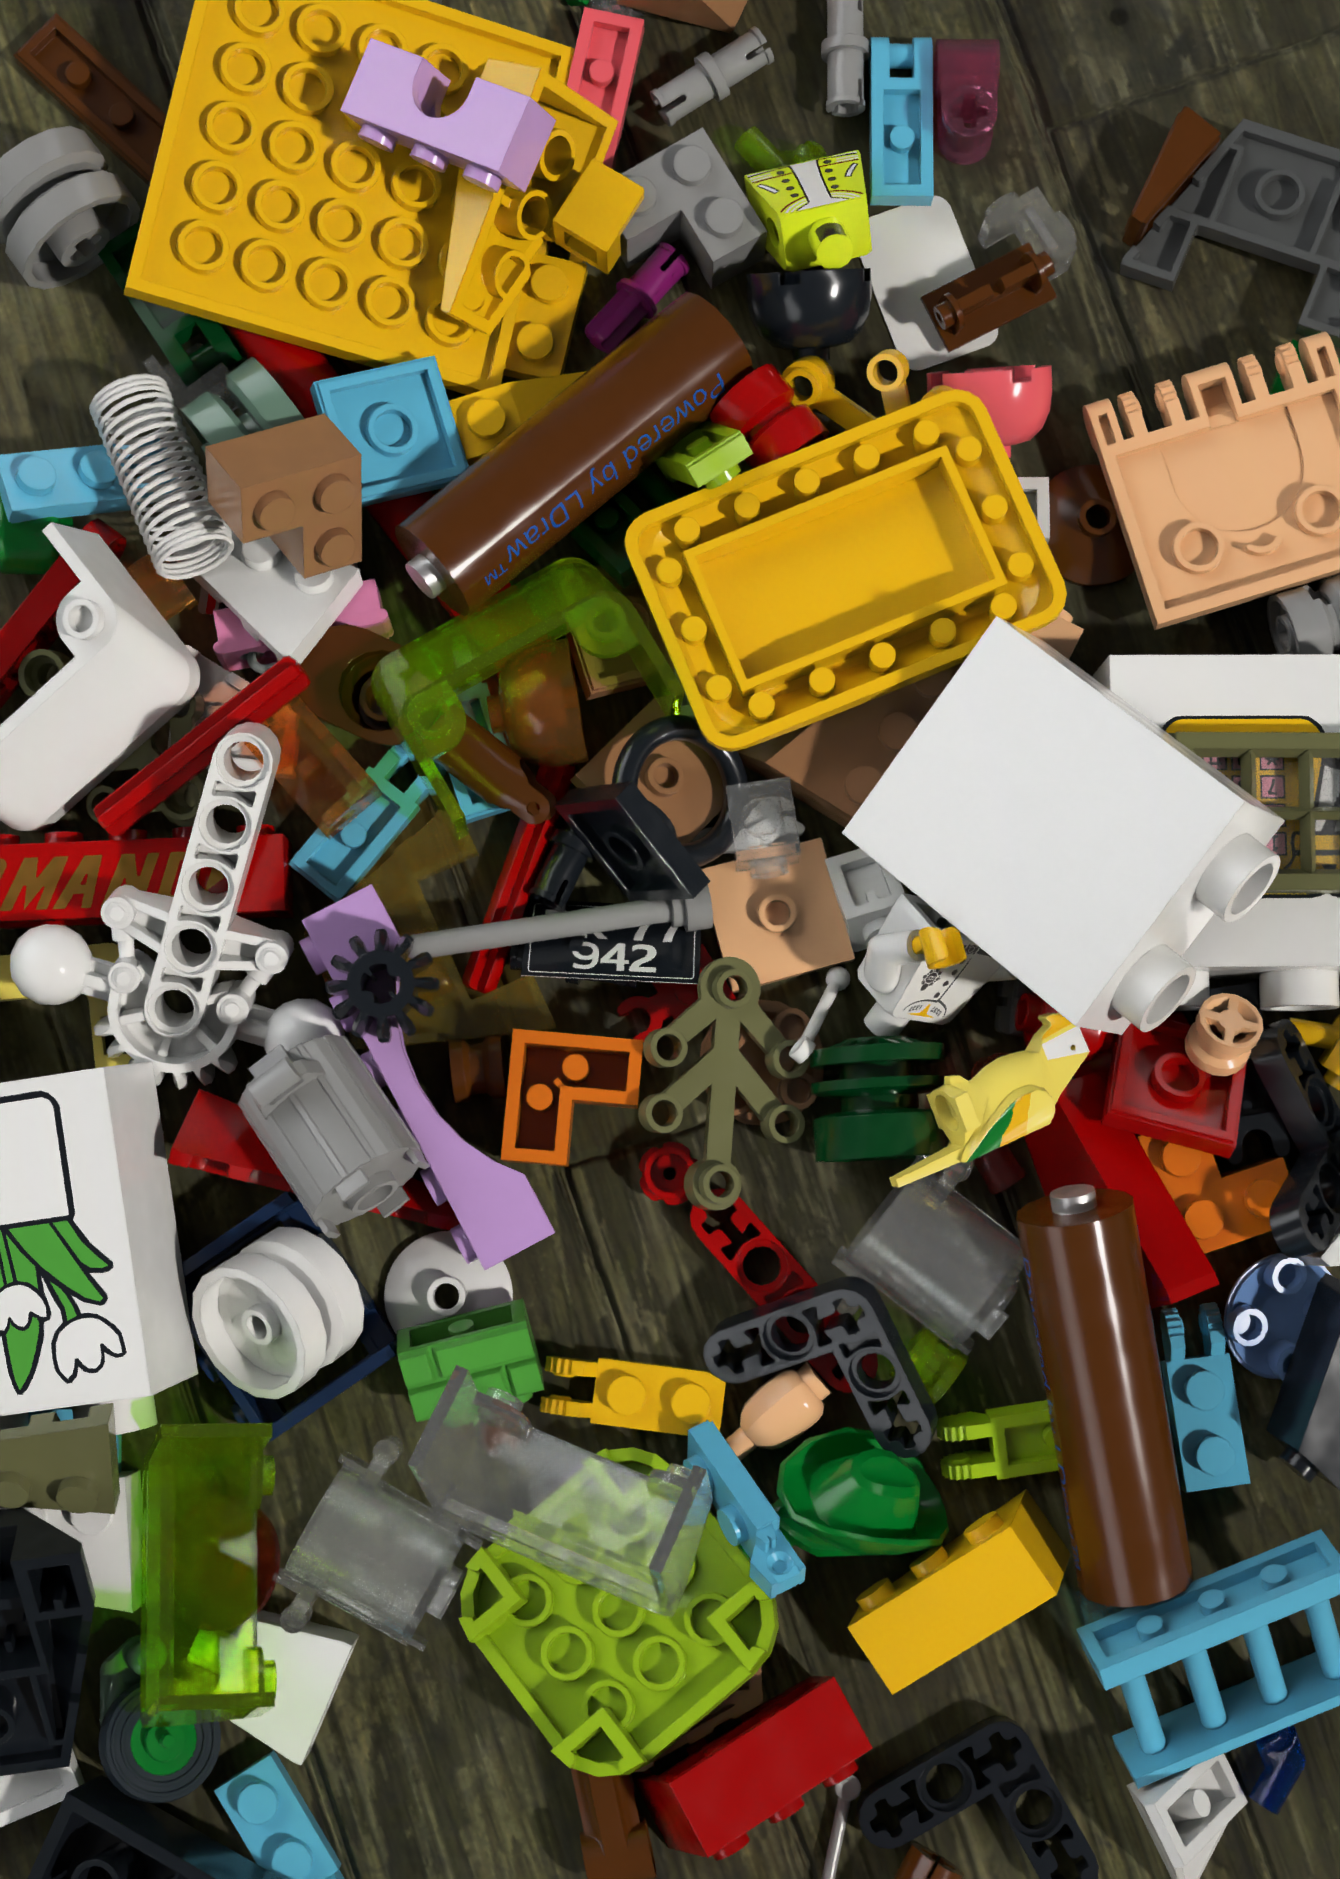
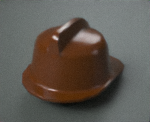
M349 624L330 626L301 663L311 681L309 687L298 695L305 707L323 721L369 742L387 746L411 743L427 733L440 715L444 699L442 682L431 662L414 650L395 643L368 629Z

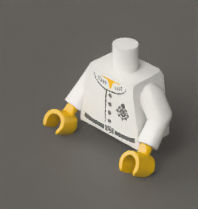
M901 893L894 903L878 934L869 940L866 955L857 969L858 979L876 1000L874 1006L865 1016L864 1023L877 1036L899 1035L910 1020L944 1025L950 1022L987 982L1017 979L920 897Z

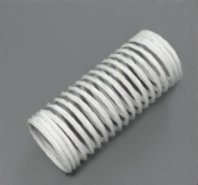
M144 373L129 375L104 386L95 394L89 405L90 414L92 415V420H94L95 427L98 428L103 446L106 447L107 456L110 457L111 465L114 467L115 475L119 480V485L122 486L123 494L127 498L131 514L134 515L135 523L139 526V533L143 536V542L147 546L148 554L151 555V562L156 569V574L165 579L180 580L204 574L218 567L233 551L234 540L229 533L228 526L223 523L224 520L207 500V476L203 474V467L199 464V457L195 455V449L191 445L190 437L186 433V427L183 426L182 418L178 415V408L174 406V398H172L167 382L160 376ZM144 390L161 391L140 393L126 398L114 405L104 416H101L102 411L109 404L125 395ZM158 397L153 402L143 403L126 410L116 417H111L117 410L127 404L145 398ZM167 417H172L170 421H163ZM171 427H176L174 431H167ZM154 428H160L148 435L134 438L140 433L149 431ZM119 435H126L121 440L116 439ZM175 436L179 437V439H178L177 441H176V440L170 441V440L173 439ZM165 437L164 439H161L151 445L138 448L144 443ZM123 445H129L126 449H120ZM179 446H182V447H183L182 450H176V451H174V450H175L176 448H178ZM168 447L167 449L162 450L154 455L143 457L148 453ZM129 454H135L130 459H124ZM182 456H188L186 460L177 461ZM172 457V458H170V459H168V460H166V461H164V462H161V463H159V464L149 466V465H151L152 463H155V462H157V461L163 460V459H165V458ZM132 464H139L133 469L129 468ZM186 466H192L189 470L181 471ZM169 468H173L165 473L155 475L158 472L164 471ZM145 473L139 478H133L136 474ZM190 476H195L193 480H186ZM176 478V479H174V480H172V481H170V482H168V483L159 485V484L162 483V482H165V481H168V480H170V479ZM141 483H149L143 488H137ZM195 485L199 486L197 490L188 491ZM174 489H177V490H175V491H173V492H171V493L164 494V493H166V492H169V491H172V490H174ZM154 492L150 496L142 498L145 493ZM198 495L203 496L200 500L192 501ZM158 502L153 507H146L149 503ZM202 505H206V506H207V507H206L205 509H203V510H197V509H198L199 507H201ZM154 512H162L157 517H150ZM211 515L209 519L199 521L204 516ZM168 521L162 526L154 527L159 522ZM172 531L166 536L159 537V535H161L163 532ZM215 539L210 544L196 551L170 556L176 551L196 546L206 540ZM190 559V560H187V561H184V562L163 563L164 561H169V562H171V561H181V560Z

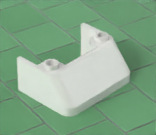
M53 522L48 524L42 532L81 581L62 599L56 614V626L59 636L75 657L0 725V821L19 831H41L55 824L188 704L196 695L200 685V669L196 659L101 536L97 533Z

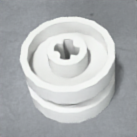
M278 1227L264 1234L243 1248L239 1254L224 1261L201 1277L193 1292L192 1318L199 1341L210 1360L233 1385L255 1397L279 1399L296 1391L313 1378L320 1368L333 1363L354 1346L363 1331L364 1304L356 1279L344 1259L322 1238L302 1228Z

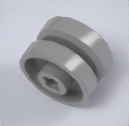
M72 126L51 128L31 136L0 158V244L6 245L5 253L30 287L43 290L64 286L87 275L103 264L98 253L105 247L108 241L136 224L140 213V208L135 198L117 174L107 171L108 165L103 155L86 132Z

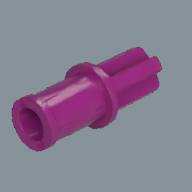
M665 242L659 243L656 250L629 279L621 278L616 283L617 293L585 327L584 333L596 349H600L606 354L610 353L626 339L644 318L651 319L657 314L658 309L656 305L690 270L689 264L682 254L665 271L661 270L676 248Z

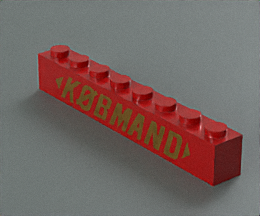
M246 825L237 826L236 833L244 831ZM261 825L236 915L247 920L294 918L292 867L289 865L292 859V843L284 834H275V827L273 825ZM193 826L172 829V838L147 839V831L140 829H128L121 836L117 837L108 833V840L84 841V834L80 832H49L44 834V843L20 844V836L0 834V929L34 928L45 924L65 925L67 927L106 925L101 917V908L113 891L123 885H132L138 890L174 897ZM204 867L197 870V879L204 890L216 894L228 891L227 879L221 871L212 867Z

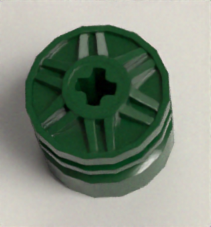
M899 1035L871 1036L845 1039L843 1042L833 1046L813 1050L809 1056L810 1069L839 1070V1080L812 1083L811 1095L841 1099V1112L824 1115L813 1120L815 1163L929 1157L947 1147L949 1139L944 1131L938 1128L932 1109L919 1107L918 1099L919 1094L932 1092L944 1085V1076L917 1075L916 1065L943 1062L945 1060L944 1043L924 1042Z

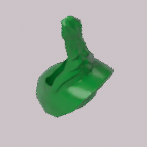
M845 1427L807 1438L780 1463L776 1491L779 1499L771 1505L780 1517L779 1529L791 1546H797L817 1557L900 1555L941 1546L949 1532L946 1510L940 1493L921 1461L916 1457L901 1458L892 1451L884 1450L872 1431ZM739 1544L740 1548H741V1549L744 1551V1553L747 1555V1553L745 1552V1550L743 1549V1547L741 1546V1544Z

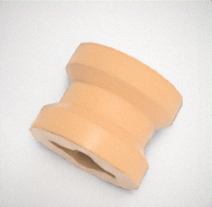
M1228 993L1212 995L1201 1005L1196 1021L1191 1025L1184 1040L1185 1051L1190 1061L1206 1073L1216 1076L1236 1074L1245 1066L1251 1049L1256 1046L1261 1037L1263 1019L1257 1008L1247 999ZM1215 1033L1222 1035V1039L1218 1038Z

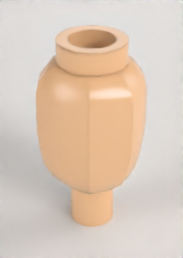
M807 1362L798 1370L783 1369L766 1381L748 1399L741 1411V1427L725 1440L740 1461L757 1447L770 1450L782 1448L801 1436L820 1419L824 1410L822 1400L831 1393V1390Z

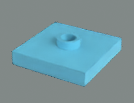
M435 355L312 383L310 391L317 414L325 413L361 453L362 507L442 489L469 467Z

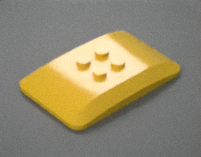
M959 389L941 392L748 470L714 489L704 488L647 511L633 520L627 529L624 541L627 558L701 733L707 742L717 749L730 752L743 750L792 732L963 663L996 616L1028 633L1041 629L1057 619L1065 606L1067 595L1063 577L987 408L979 397L969 391Z

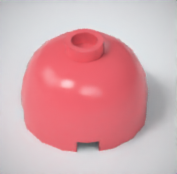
M1052 365L971 368L964 371V373H949V370L927 373V392L936 386L946 385L953 389L969 391L979 397L987 408L1008 457L1011 458V446L1031 440L1043 428L1047 419L1052 399Z

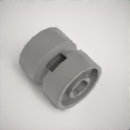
M1340 575L1321 580L1316 592L1308 585H1304L1269 596L1267 618L1277 654H1333V651L1340 654Z

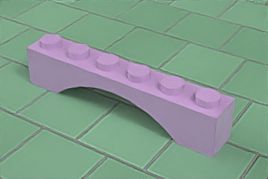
M370 884L301 920L309 936L300 940L299 943L316 975L328 970L332 980H347L348 975L334 968L331 965V960L334 955H338L353 964L359 958L351 949L349 939L358 936L366 945L368 952L374 951L375 931L377 929H385L389 937V951L393 952L401 937L377 891ZM386 969L379 970L374 973L377 978L376 982L370 978L368 979L366 991L373 992L378 998L379 1003L382 1004L392 1000L389 991L396 995L398 994L400 982L394 981ZM334 995L330 997L329 1000L333 1009L337 1004L348 999L349 995ZM360 1010L350 1017L340 1020L347 1033L352 1030L353 1023ZM373 1020L368 1032L363 1036L369 1051L361 1054L360 1058L380 1088L388 1085L399 1106V1109L396 1110L420 1145L430 1165L426 1170L419 1171L437 1206L446 1201L450 1203L460 1223L451 1228L450 1232L467 1264L479 1259L484 1270H487L554 1234L555 1230L526 1175L495 1162L467 1143L439 1115L418 1082L406 1052L403 1031L398 1021H391L392 1037L390 1043H380L376 1034L377 1021Z

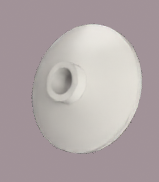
M450 1231L431 1233L408 1245L392 1264L384 1290L385 1310L396 1334V1330L513 1301L512 1281L504 1261L487 1270H484L479 1259L467 1264ZM443 1283L452 1284L458 1290L459 1300L453 1308H442L435 1300L436 1289Z

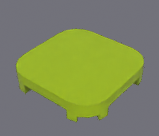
M635 1447L612 1450L605 1448L583 1460L586 1465L488 1548L482 1546L465 1566L468 1570L460 1592L462 1617L458 1619L469 1642L475 1643L553 1747L551 1752L568 1768L596 1777L628 1775L658 1758L756 1674L771 1655L779 1629L776 1599H770L749 1577L751 1560L739 1545L733 1546L729 1543L720 1528L716 1516L700 1496L695 1493L689 1482L679 1471L658 1454Z

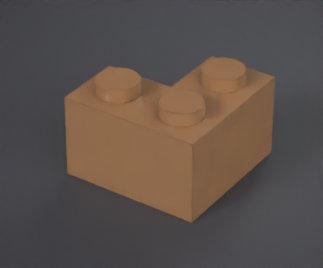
M325 413L205 446L208 502L243 544L269 536L304 579L362 561L361 453Z

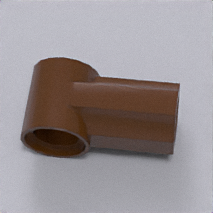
M571 1769L584 1830L580 1832V1842L587 1879L657 1878L649 1830L645 1817L640 1818L632 1773L628 1775L596 1777Z

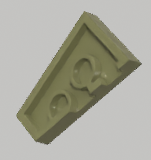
M114 1403L90 1406L88 1417L60 1421L56 1412L31 1415L28 1426L0 1429V1507L66 1510L77 1514L88 1512L115 1514L120 1496Z

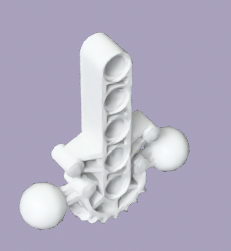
M245 722L236 725L218 743L213 753L174 897L138 890L132 885H123L115 889L104 902L101 908L102 920L107 926L111 927L112 940L118 942L119 957L115 963L93 957L82 935L65 925L45 924L31 928L17 939L11 951V978L21 994L39 1005H59L73 1001L80 994L108 1001V1015L99 1020L94 1026L95 1035L103 1037L114 1035L115 1040L106 1051L108 1058L119 1057L122 1053L126 1052L132 1057L128 1064L153 1062L156 1086L161 1084L166 1073H173V1080L178 1090L187 1087L192 1071L203 1085L213 1082L216 1075L215 1066L221 1071L230 1074L238 1064L236 1054L231 1047L236 1039L263 1046L268 1054L280 1044L284 1046L286 1051H289L300 1043H305L327 1034L345 1036L340 1020H337L332 1014L333 1009L317 999H295L283 1003L276 1010L254 1004L257 988L260 984L266 985L274 974L280 973L285 968L294 950V942L289 933L283 930L270 929L236 915L280 762L281 747L277 736L270 728L260 723ZM243 741L257 746L264 759L263 768L256 771H245L239 768L231 755L232 744ZM224 804L232 805L239 809L246 821L245 830L231 833L221 829L214 818V808ZM204 867H212L221 871L227 879L228 891L216 894L204 890L197 879V870ZM197 929L203 932L209 939L211 951L197 954L187 950L182 944L180 931ZM137 939L157 952L156 962L143 951L135 949L134 940ZM220 970H242L247 973L244 980H229L217 983ZM180 990L187 994L192 1000L194 1011L177 1013L171 1010L165 1003L164 992Z

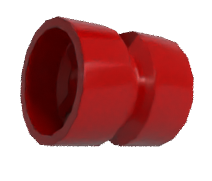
M765 364L745 376L721 398L710 414L711 422L740 430L754 453L745 459V462L751 469L823 441L829 435V430L807 404L796 406L792 404L794 389L773 364Z

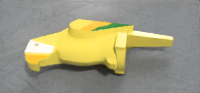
M1060 1013L1039 1015L1038 1019L1043 1025L1033 1035L1024 1051L1010 1053L995 1059L984 1066L971 1080H966L960 1075L944 1076V1085L926 1096L938 1128L944 1131L949 1139L947 1147L890 1177L889 1180L892 1187L900 1188L957 1163H967L1051 1124L1056 1110V1102L1090 1052L1080 1027L1074 1026Z

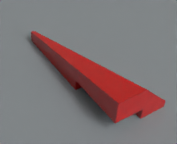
M198 1089L172 1145L168 1163L294 1193L243 1115L238 1104L209 1091ZM413 1177L402 1186L410 1200L390 1215L444 1230H450L460 1224L450 1203L446 1201L437 1206L425 1183ZM377 1207L369 1211L381 1214Z

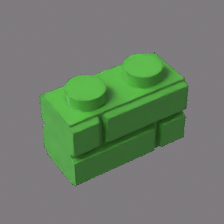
M523 1298L396 1330L398 1362L417 1422L433 1419L434 1422L439 1424L452 1423L464 1418L472 1408L495 1402L500 1407H515L527 1402L534 1392L544 1390L540 1358Z

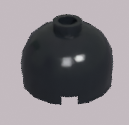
M871 268L746 274L747 302L752 323L759 336L771 346L793 349V362L808 355L820 357L825 361L830 360V348L850 343L863 330L870 314L872 297Z

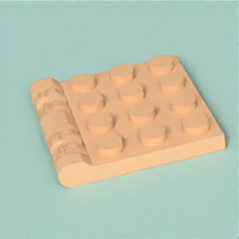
M1326 331L1299 340L1298 347L1301 362L1299 361L1296 348H1294L1291 342L1275 347V365L1285 389L1282 392L1269 394L1262 368L1255 355L1250 354L1238 358V375L1246 400L1248 401L1243 404L1232 371L1226 362L1182 375V390L1192 418L1191 420L1186 421L1172 381L1168 379L1156 383L1154 388L1155 403L1165 427L1148 432L1142 415L1141 405L1132 391L1117 396V406L1128 438L1125 440L1123 439L1112 403L1108 398L1083 405L1082 412L1091 445L1098 456L1154 630L1340 574V363L1331 337Z

